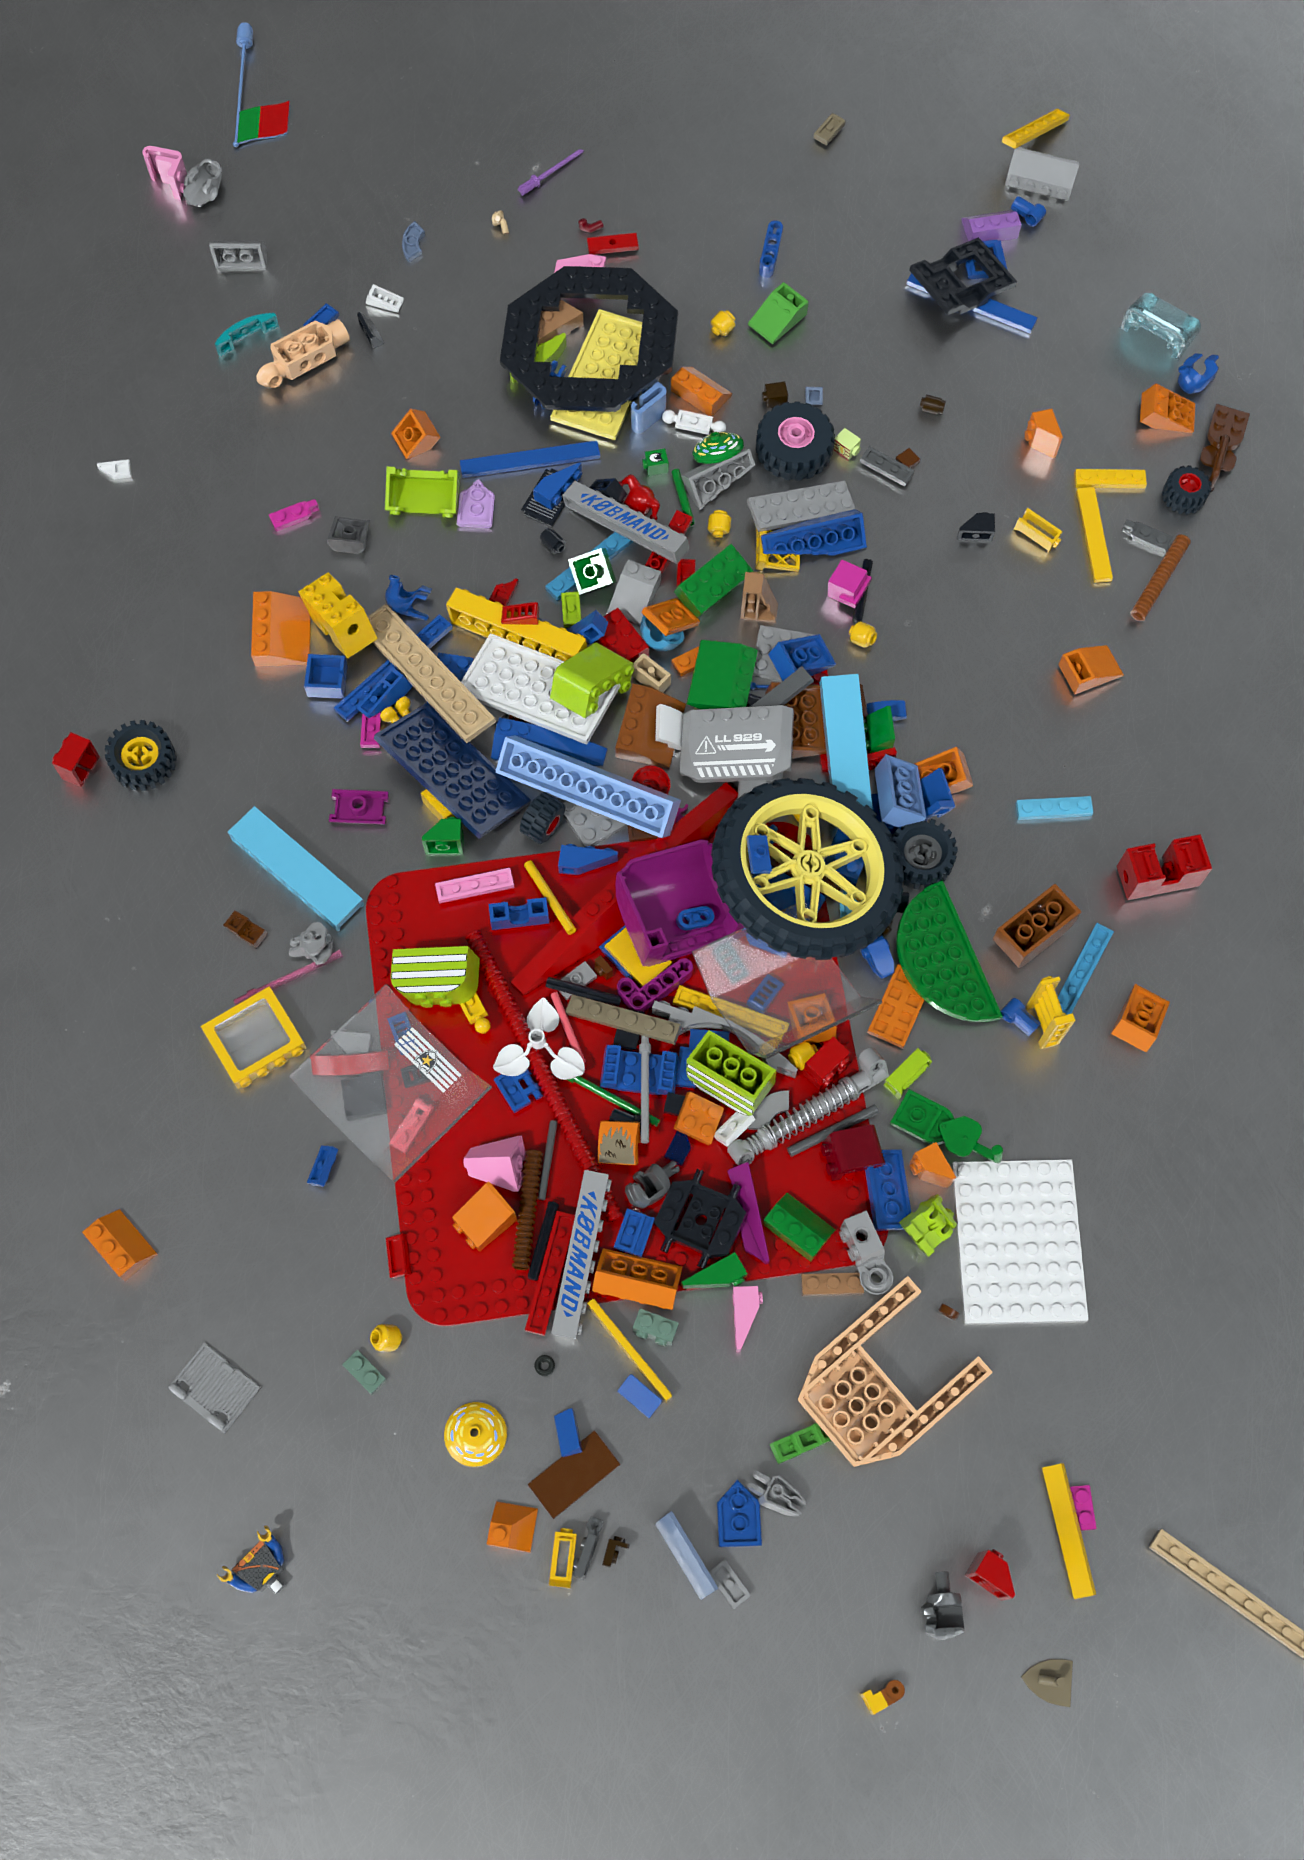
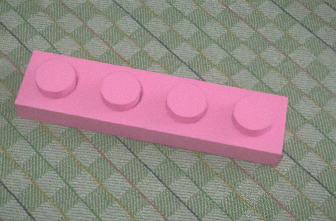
M510 868L435 883L439 903L511 889L514 888Z

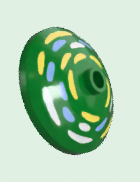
M713 432L696 444L692 451L695 461L704 464L722 462L737 455L743 449L744 441L741 436L732 432Z

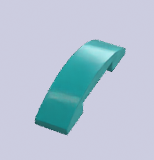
M264 313L254 315L229 327L215 342L219 357L234 350L233 343L261 329L265 334L279 327L276 314Z

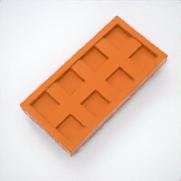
M899 964L893 973L867 1033L903 1049L924 999L911 986Z

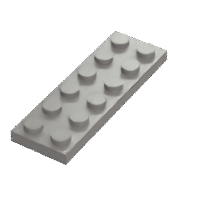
M845 481L750 497L747 500L758 532L783 528L807 520L856 509Z

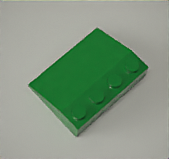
M701 640L686 704L702 710L746 707L758 650L739 643Z

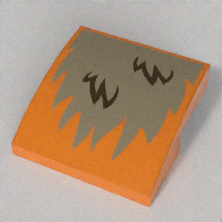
M602 1120L598 1139V1163L637 1165L640 1122Z

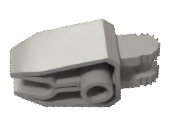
M759 1471L754 1472L753 1477L765 1485L762 1489L750 1482L747 1488L759 1496L758 1501L760 1505L783 1515L797 1517L802 1514L791 1505V1502L800 1507L806 1505L804 1498L796 1489L779 1475L769 1478Z

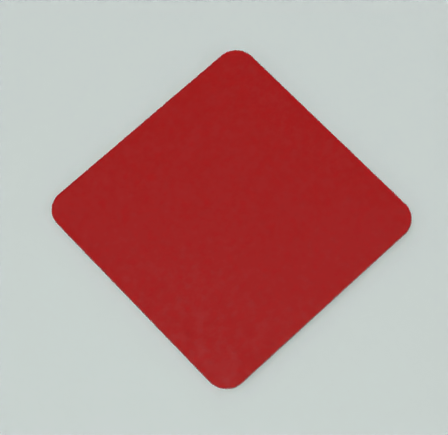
M769 822L765 824L767 826L774 824L778 828L777 833L797 843L798 826L787 822ZM714 830L711 833L710 838L707 840L708 843L709 840L715 835L716 830ZM806 833L804 850H812V839ZM656 839L592 846L596 849L604 850L605 848H610L618 851V861L580 875L559 873L560 851L395 873L379 881L367 898L366 918L380 1049H388L390 1069L383 1071L390 1141L418 1097L423 1099L424 1103L432 1104L436 1107L434 1114L407 1155L391 1147L400 1234L407 1235L411 1271L410 1275L405 1276L406 1293L413 1310L422 1319L431 1324L454 1326L529 1314L538 1281L528 1279L529 1269L518 1270L512 1267V1263H514L512 1259L515 1257L513 1251L516 1250L514 1244L517 1243L515 1242V1238H517L515 1234L518 1231L516 1226L519 1223L517 1221L479 1252L477 1248L472 1249L465 1241L467 1236L463 1232L459 1234L453 1227L455 1222L452 1217L487 1183L469 1176L467 1168L464 1167V1157L470 1148L522 1136L525 1151L538 1150L543 1153V1157H541L542 1163H540L543 1167L549 1124L551 1120L557 1121L558 1119L554 1117L555 1113H552L553 1108L549 1107L550 1103L546 1101L547 1097H544V1095L538 1100L535 1099L533 1094L529 1095L528 1098L531 1104L513 1113L495 1084L494 1078L501 1075L493 1068L499 1052L507 1045L515 1044L520 1046L521 1044L517 1043L518 1039L514 1037L515 1034L512 1033V1028L509 1027L510 1023H507V1018L504 1017V1013L501 1011L502 1008L499 1007V1002L496 1001L497 997H494V992L491 991L492 987H489V982L486 981L481 967L479 966L476 993L488 1013L484 1018L490 1022L489 1031L483 1034L476 1031L475 1023L470 1024L460 1004H452L450 1007L433 1005V1007L427 1008L411 1003L398 992L391 982L393 949L468 946L470 948L471 946L468 945L465 937L474 930H480L482 932L481 935L484 936V940L487 942L486 945L489 946V950L495 958L494 961L497 962L496 966H499V971L502 972V976L505 978L504 981L507 982V986H509L510 992L513 994L512 997L515 998L514 1002H517V1007L520 1008V1012H522L526 1020L525 1023H527V1016L532 1007L542 998H545L556 1010L550 996L554 992H558L566 1012L570 999L566 1000L558 990L547 988L545 986L546 981L526 995H523L510 983L563 928L548 902L549 924L492 930L489 904L508 902L510 906H522L527 903L528 899L544 898L524 867V864L531 860L569 919H571L611 882L631 859L637 858ZM777 843L772 844L776 848L794 856V854ZM506 868L511 870L514 888L439 903L435 883ZM826 901L817 913L816 922L830 921ZM743 936L730 943L749 976L733 985L712 955V949L715 947L671 960L672 965L682 958L689 959L693 964L691 978L681 986L751 1011L753 1010L746 1006L747 1001L767 975L784 984V987L764 1014L789 1024L783 1044L754 1033L752 1034L760 1038L788 1061L790 1049L797 1045L792 1031L787 1003L825 994L837 1024L836 1039L851 1052L848 1058L850 1060L847 1064L848 1067L840 1075L837 1073L833 1077V1082L827 1088L831 1089L832 1084L836 1086L842 1078L846 1076L851 1077L859 1072L837 957H832L831 960H815L812 957L802 959L792 957L787 952L786 957L783 958L749 945L746 936ZM600 948L594 950L587 957L581 958L571 967L565 968L560 974L552 977L561 980L585 961L597 975V978L585 987L618 995V981L626 978ZM600 955L613 969V976L608 980L603 976L600 977L594 969L595 959ZM730 956L724 959L723 961L726 962L732 959V957ZM736 963L728 966V969L736 966ZM738 969L737 971L733 972V973H732V976H734V975L740 973V972H741L740 969ZM633 978L632 980L634 981V983H635V984L639 987V989H640L641 986H640V985L636 982V980ZM666 978L664 980V982L667 984H671L674 982L671 978ZM768 981L767 985L776 990L777 986ZM624 986L621 988V990L624 992H628L631 990V988L629 986ZM765 987L763 988V990L766 991L767 993H769L770 995L773 994L771 991H769V990L766 989ZM678 988L660 1001H666L672 1007L678 1008L679 1006L673 1005ZM651 989L648 993L650 995H656L658 994V991L655 989ZM761 993L759 994V996L763 997L764 999H766V1000L769 999V998H767L766 996H764L763 994H761ZM758 999L755 1000L756 1002H758V1003L761 1004L762 1006L764 1005V1003L761 1002L760 1000H758ZM622 1000L620 1005L616 1006L623 1009H628V1007L624 1004ZM639 1000L633 1002V1005L637 1007L643 1004ZM652 1007L645 1012V1015H649L667 1021L669 1020L664 1017L652 1014ZM405 1011L411 1028L413 1027L462 1076L459 1078L442 1061V1064L458 1079L455 1082L445 1072L446 1076L453 1082L450 1085L442 1078L450 1086L448 1089L436 1080L446 1090L444 1093L433 1082L406 1089L401 1069L414 1064L405 1055L402 1056L395 1046L396 1042L386 1018ZM567 1015L586 1061L584 1063L585 1072L580 1076L600 1087L604 1050L607 1045H613L616 1028ZM559 1018V1024L555 1030L544 1032L546 1043H548V1046L556 1055H558L559 1050L563 1047L572 1048ZM404 1020L401 1021V1022H398V1023H396V1024H393V1025H394V1026L399 1025V1024L403 1023ZM713 1028L700 1029V1030L724 1031V1030L713 1029ZM690 1031L679 1035L675 1045L649 1038L651 1054L662 1055V1051L677 1053L679 1057L680 1047L689 1048ZM729 1033L730 1043L762 1061L759 1054L749 1043L739 1036ZM415 1035V1038H416L428 1051H431V1050ZM641 1035L639 1036L637 1049L621 1051L639 1052V1045L641 1044ZM827 1041L814 1043V1045L819 1050ZM543 1047L540 1049L542 1051L541 1054L544 1055L543 1060L547 1061L546 1065H549V1070H551V1062L555 1058ZM408 1053L413 1059H415V1057L411 1053ZM529 1065L528 1069L531 1072L530 1076L532 1077L535 1083H539V1081H536L535 1079L537 1076L533 1075L534 1071L530 1069L531 1065ZM799 1069L795 1078L776 1072L775 1084L766 1095L767 1097L775 1092L789 1091L788 1112L790 1115L794 1114L793 1107L799 1111L801 1110L799 1104L804 1105L806 1100L810 1101L813 1099L812 1096L817 1097L819 1092H826L824 1086L818 1090L802 1074L803 1070ZM417 1070L418 1077L420 1079L422 1078L420 1070ZM409 1072L411 1081H414L412 1072ZM552 1073V1076L555 1077L554 1081H557V1086L560 1087V1092L563 1093L562 1097H565V1102L568 1103V1108L571 1109L570 1113L574 1115L573 1119H576V1124L579 1125L578 1129L582 1130L581 1135L585 1136L584 1140L588 1142L587 1146L591 1148L589 1151L593 1152L592 1157H595V1162L598 1163V1139L601 1121H609L614 1108L633 1116L634 1114L575 1082L571 1083L568 1080L559 1079ZM524 1080L519 1081L523 1090L528 1088ZM601 1087L641 1109V1093ZM675 1087V1094L686 1096L687 1092H692L724 1108L716 1131L736 1112L697 1087ZM861 1093L855 1101L850 1100V1104L844 1103L843 1108H837L836 1112L831 1111L830 1116L824 1115L823 1120L817 1119L816 1124L811 1122L810 1128L804 1126L803 1132L797 1129V1135L791 1134L790 1140L784 1137V1143L778 1142L776 1148L763 1150L762 1153L759 1152L757 1156L755 1155L752 1163L749 1164L767 1246L769 1264H764L763 1261L744 1250L741 1232H739L729 1255L734 1252L737 1254L747 1272V1277L744 1278L745 1282L855 1266V1261L852 1262L847 1250H849L846 1242L843 1243L839 1231H841L840 1227L845 1219L864 1211L868 1212L873 1223L865 1170L845 1174L840 1180L832 1181L831 1175L829 1176L826 1170V1156H823L821 1152L822 1142L793 1157L789 1155L787 1148L866 1109L864 1093ZM649 1094V1114L660 1119V1123L657 1127L650 1123L649 1143H641V1140L638 1143L637 1165L598 1163V1168L602 1170L600 1173L608 1174V1179L612 1180L610 1190H612V1196H615V1201L618 1202L617 1206L621 1208L620 1212H623L624 1216L628 1208L656 1219L667 1193L662 1199L645 1208H638L630 1204L625 1193L627 1184L637 1183L632 1176L638 1171L644 1173L652 1164H657L663 1168L670 1161L677 1163L672 1168L679 1166L680 1170L669 1177L670 1185L675 1181H691L696 1169L704 1171L700 1180L702 1186L724 1195H728L733 1187L727 1170L738 1165L727 1152L728 1147L717 1141L715 1137H713L712 1143L707 1145L673 1129L678 1116L663 1113L667 1095ZM420 1109L417 1114L423 1117L425 1112ZM786 1112L779 1113L773 1119L777 1123L781 1122L779 1116L781 1115L786 1119L788 1117ZM773 1119L770 1122L771 1127L774 1126ZM866 1119L848 1129L870 1125L869 1119ZM557 1124L546 1199L536 1200L537 1206L535 1208L537 1211L534 1213L536 1218L533 1219L535 1225H533L534 1231H532L534 1236L531 1238L533 1243L530 1244L532 1250H530L531 1256H529L531 1261L528 1265H531L548 1202L558 1203V1211L575 1215L584 1173L582 1172L583 1168L579 1166L580 1162H577V1157L574 1156V1151H571L572 1146L568 1145L569 1140H566V1135L562 1133L564 1130L560 1129L561 1124ZM747 1128L737 1139L746 1140L751 1135H755L757 1130H748ZM523 1161V1168L521 1172H523V1170L526 1169L524 1167V1163H526V1161ZM492 1184L515 1211L516 1218L519 1219L518 1213H520L519 1207L521 1206L519 1201L522 1200L520 1194L523 1193L521 1192L523 1186L520 1187L518 1192H514ZM786 1193H789L835 1229V1232L812 1262L763 1225L765 1217ZM690 1194V1197L675 1227L676 1231L678 1230L681 1221L686 1213V1210L691 1202V1199L693 1197L692 1194ZM601 1211L600 1220L604 1221L602 1231L597 1232L596 1240H599L597 1253L593 1252L592 1255L595 1266L593 1273L588 1275L587 1281H591L589 1294L585 1293L584 1302L588 1303L595 1299L598 1304L624 1300L592 1291L595 1272L603 1248L629 1254L614 1248L624 1216L617 1222L608 1223V1218L604 1216L605 1212ZM704 1215L696 1219L698 1225H704L707 1222V1217ZM653 1223L642 1257L682 1266L677 1292L702 1289H683L681 1286L682 1281L703 1270L697 1266L702 1255L689 1247L677 1243L671 1244L668 1253L662 1252L660 1249L665 1236L656 1224ZM889 1230L876 1231L883 1246L887 1240ZM856 1237L859 1241H863L861 1237ZM727 1256L713 1259L709 1258L705 1268L713 1265L714 1263L722 1260ZM565 1259V1263H564L563 1271H562V1274H561V1278H560V1282H559V1286H558V1290H557V1293H556V1297H555V1301H554V1305H553L552 1311H555L556 1308H557V1303H558V1298H559V1293H560V1288H561L563 1273H564V1269H565L566 1259Z

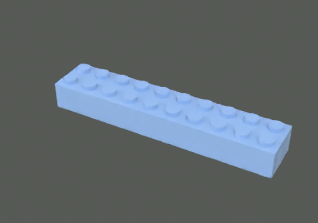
M515 735L505 737L495 772L660 838L670 836L681 802L678 798Z

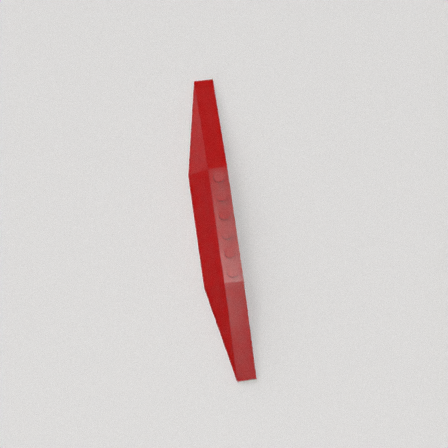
M725 782L673 825L670 836L658 837L638 857L698 840H708L727 810L737 800L738 792ZM616 877L570 919L576 928L573 934L568 935L563 927L510 981L523 995L528 994L544 984L548 977H555L565 968L576 964L581 958L592 954L594 950L598 949L600 945L625 926L616 898Z

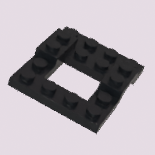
M979 237L951 248L940 260L932 263L922 260L911 265L909 269L947 316L955 312L961 315L988 302L990 297L1014 288L1017 284L1016 279ZM974 259L989 278L966 287L954 271L959 269L960 264Z

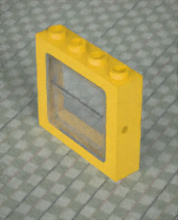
M270 986L201 1025L206 1037L238 1089L249 1086L254 1079L266 1076L271 1069L283 1066L288 1059L300 1056L307 1049Z

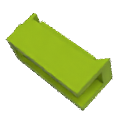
M917 1048L885 1080L884 1086L900 1100L902 1093L930 1067L932 1063L931 1057L927 1052Z

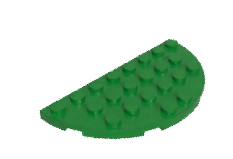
M940 881L926 887L912 899L904 910L898 924L896 938L897 953L907 980L927 1003L944 1014L970 1022L1000 1020L1003 1017L944 882Z

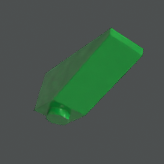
M734 1252L681 1282V1286L683 1289L730 1287L731 1285L737 1287L745 1282L744 1278L747 1277V1272Z

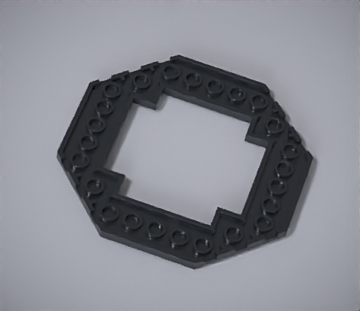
M564 266L508 305L500 365L507 369L511 376L519 384L521 383L534 398H537L545 409L616 412L625 402H630L640 395L643 389L646 387L650 388L664 374L668 375L672 372L678 310L632 268ZM561 298L628 300L627 314H643L638 364L620 365L618 379L551 377V362H535L542 311H560Z

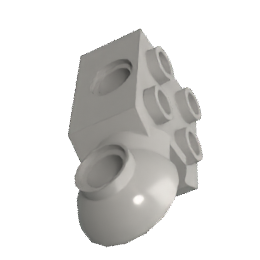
M864 1211L845 1219L840 1227L839 1235L843 1243L846 1242L849 1250H847L851 1261L856 1263L855 1265L860 1273L861 1285L870 1294H884L891 1288L894 1277L891 1269L883 1259L885 1254L884 1247L868 1212ZM856 1237H861L863 1241H859ZM871 1275H879L881 1282L874 1283L871 1280Z

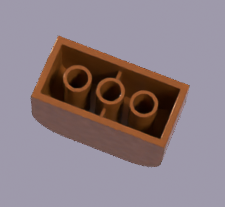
M1053 884L997 929L993 941L1018 968H1021L1067 932L1076 922L1081 910L1056 884Z

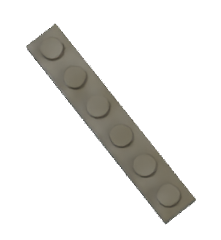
M576 995L571 996L566 1009L567 1015L674 1045L682 1028L681 1024Z

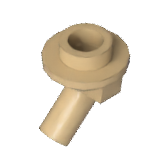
M496 211L491 218L492 225H501L503 235L509 234L503 211Z

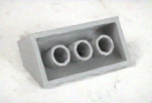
M1018 147L1014 150L1005 185L1069 201L1080 162Z

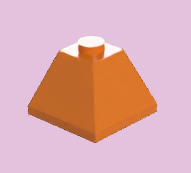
M496 1501L487 1545L530 1553L538 1508Z

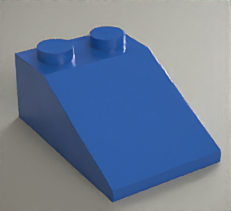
M820 634L778 642L768 654L782 681L801 666L810 676H813L836 665Z
M838 829L831 846L851 840ZM846 852L825 857V865L846 856ZM860 857L836 869L839 874L849 882H852V885L855 887L865 865L863 858Z

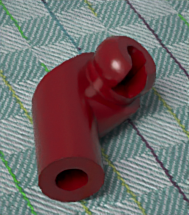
M585 218L578 221L581 231L593 233L604 228L601 220L592 224L587 223Z

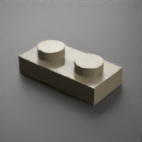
M832 113L816 130L813 138L827 146L845 126L846 120Z

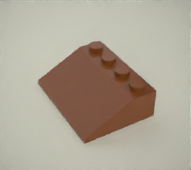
M771 682L765 695L779 685L780 682ZM809 685L783 705L794 710L792 759L827 754L820 685Z
M632 684L615 747V758L670 769L674 749L669 748L667 743L655 741L656 706L663 704L684 714L686 703L651 687Z

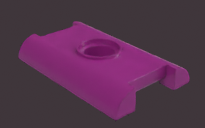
M332 789L331 797L332 800H336L335 813L329 815V822L386 825L387 819L386 816H383L384 803H389L388 791ZM356 805H363L361 808H355Z

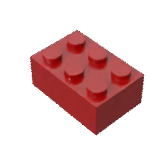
M619 608L603 616L608 621L605 635L593 643L597 642L633 663L643 653L649 657V646Z

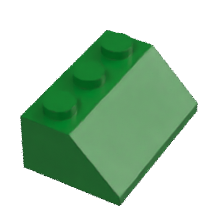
M786 1193L776 1203L763 1221V1225L810 1262H812L835 1232L832 1226L789 1193Z

